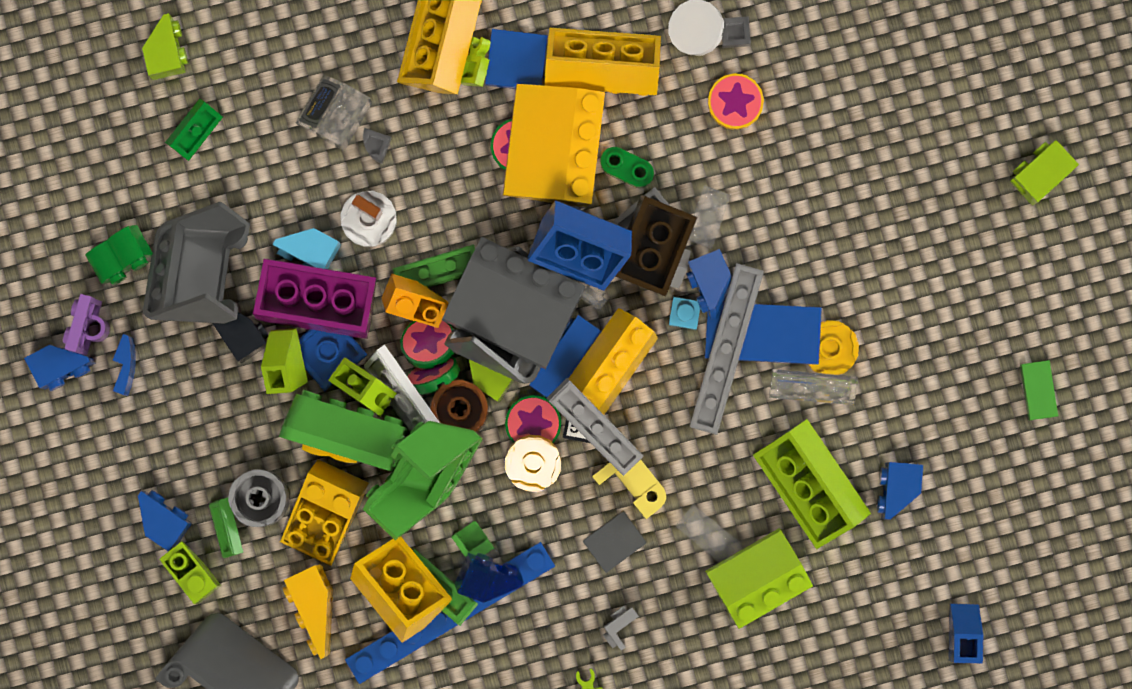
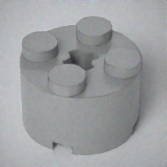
M251 470L242 474L233 482L229 491L228 501L233 514L241 523L251 527H266L276 524L285 515L289 507L290 495L287 484L277 474L266 470ZM262 491V496L266 500L265 503H260L257 506V501L253 499L254 494H260Z

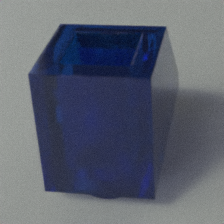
M468 553L455 581V586L458 594L485 603L521 588L524 581L521 572L514 565L509 563L500 565L493 562L487 555Z

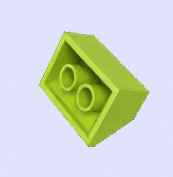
M780 528L705 571L738 629L813 587L804 567Z

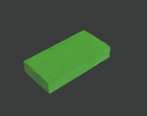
M1050 360L1021 364L1020 370L1028 420L1057 417L1058 410Z
M228 498L209 503L222 557L227 558L244 553Z

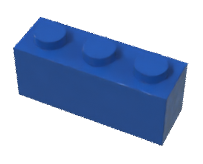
M579 315L575 320L571 318L564 331L565 335L558 343L546 370L540 368L537 377L529 386L547 398L566 378L570 377L602 331Z

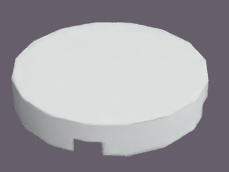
M689 0L680 4L672 13L668 34L672 44L679 51L688 55L703 56L713 51L721 42L724 20L720 11L713 4L704 0Z
M365 191L352 195L345 202L341 211V226L345 235L352 242L363 247H376L386 242L394 233L397 225V215L392 202L383 194L375 191ZM356 195H360L382 210L383 214L378 222L353 207L351 203Z

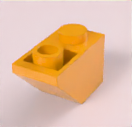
M392 273L381 297L386 313L439 328L449 304L447 300L418 281Z

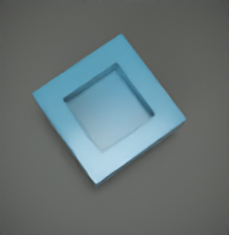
M673 297L668 326L697 330L700 313L698 301Z

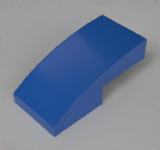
M123 334L113 361L123 364L113 391L129 396L135 374L136 352L134 338Z

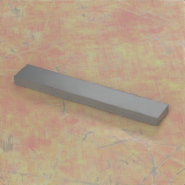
M736 263L690 423L691 428L718 435L764 274L763 270Z

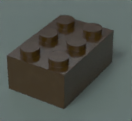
M641 195L627 228L632 231L631 256L615 277L666 297L698 217Z

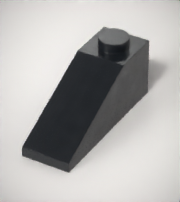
M238 312L236 320L224 324L212 323L236 360L241 364L266 348V338L269 336V333L261 322L256 324L253 320Z

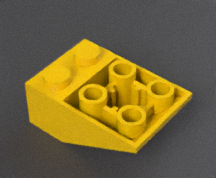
M318 459L306 476L280 542L332 566L369 483Z
M319 564L285 579L286 586L283 587V592L289 603H295L298 610L295 613V617L300 628H306L310 639L307 640L312 654L314 656L318 654L320 659L330 655L333 588L322 565Z

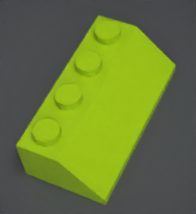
M808 419L753 455L816 550L854 528L871 514Z

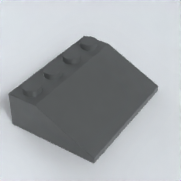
M481 237L442 321L546 370L581 299L585 285L555 271L529 262L528 258Z

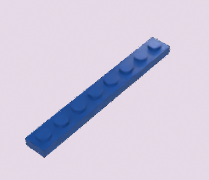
M541 542L462 589L478 603L466 620L555 567ZM441 611L423 630L403 643L392 631L348 657L345 661L358 683L361 684L456 627L457 624Z

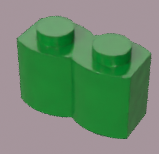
M132 225L116 232L106 241L88 251L85 256L101 284L111 283L116 285L127 278L126 273L131 269L137 271L148 264L147 259L153 255V252L139 227Z

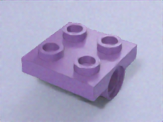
M80 294L79 300H74L71 309V316H74L72 325L66 328L63 337V343L66 344L65 350L87 356L91 341L101 342L108 337L110 333L109 324L105 319L98 317L102 301ZM98 321L101 325V330L97 335L91 336L88 331L89 326L92 322Z

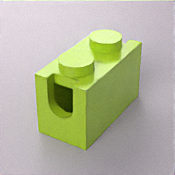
M1057 140L1050 145L1045 141L1033 152L1036 156L1034 160L1029 164L1024 160L1012 171L1016 176L1010 182L1032 206L1038 203L1079 165Z
M345 357L328 380L380 417L384 412L383 409L389 406L391 398L393 399L397 394L376 377ZM346 380H347L348 384H350L352 387H354L353 389L350 388V387L347 385Z

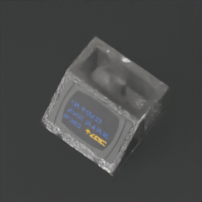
M323 75L295 124L345 151L372 102L370 97L349 85Z

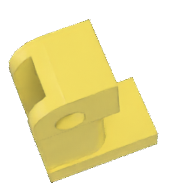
M642 460L637 462L624 476L611 463H608L592 476L596 483L600 485L615 473L636 499L632 503L645 519L649 518L665 504L666 492ZM649 491H653L657 495L654 502L647 500L646 495Z

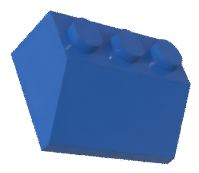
M555 200L542 218L528 255V261L604 291L631 256L632 231Z

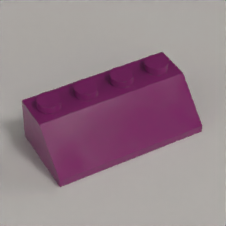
M264 259L253 315L257 321L368 339L373 314L376 278Z

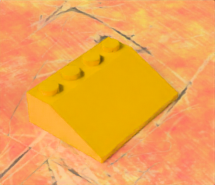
M516 84L502 196L554 203L556 200L566 205L584 208L592 204L605 92L570 87Z

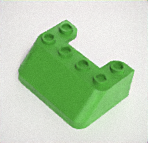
M303 390L302 395H295L281 427L279 437L391 472L395 470L393 465L396 461L391 457L393 452L391 447L399 437L404 436L406 438L408 429L402 427L404 421L386 415L383 421L374 418L373 411L360 407L354 412L345 409L347 403L331 398L328 404L321 401L323 396Z
M422 421L419 422L412 429L408 437L401 436L392 445L391 449L393 452L391 457L396 461L393 465L395 470L386 478L383 485L376 484L370 489L366 495L368 500L363 510L394 540H397L452 494L482 442V438L474 430L428 421L425 424Z

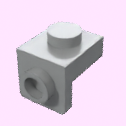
M625 606L620 607L610 615L613 620L604 626L607 632L603 636L612 648L616 646L620 650L626 648L616 633L639 617L632 606L628 609Z

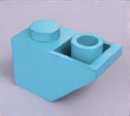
M315 228L275 239L273 243L279 249L276 253L289 261L296 258L304 262L302 264L304 266L322 269L329 268L341 246L339 241Z

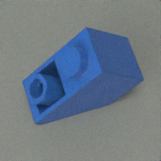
M720 249L688 261L690 272L686 273L691 288L697 287L700 296L697 297V301L702 313L708 312L711 320L717 318L731 284V273Z
M48 345L24 358L39 388L44 390L49 388L50 391L64 386V380L73 375L75 378L87 374L91 371L89 367L96 364L93 358L52 345Z
M886 462L885 468L881 467L879 484L884 485L883 496H879L877 502V513H882L881 519L891 520L921 494L923 465Z
M153 490L149 493L141 491L138 495L145 536L169 552L179 544L192 525V522L187 520L189 514L177 506L171 509L163 503L165 498Z
M950 604V662L983 664V629L979 604Z

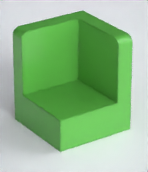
M473 521L451 536L470 565L495 548L476 521Z

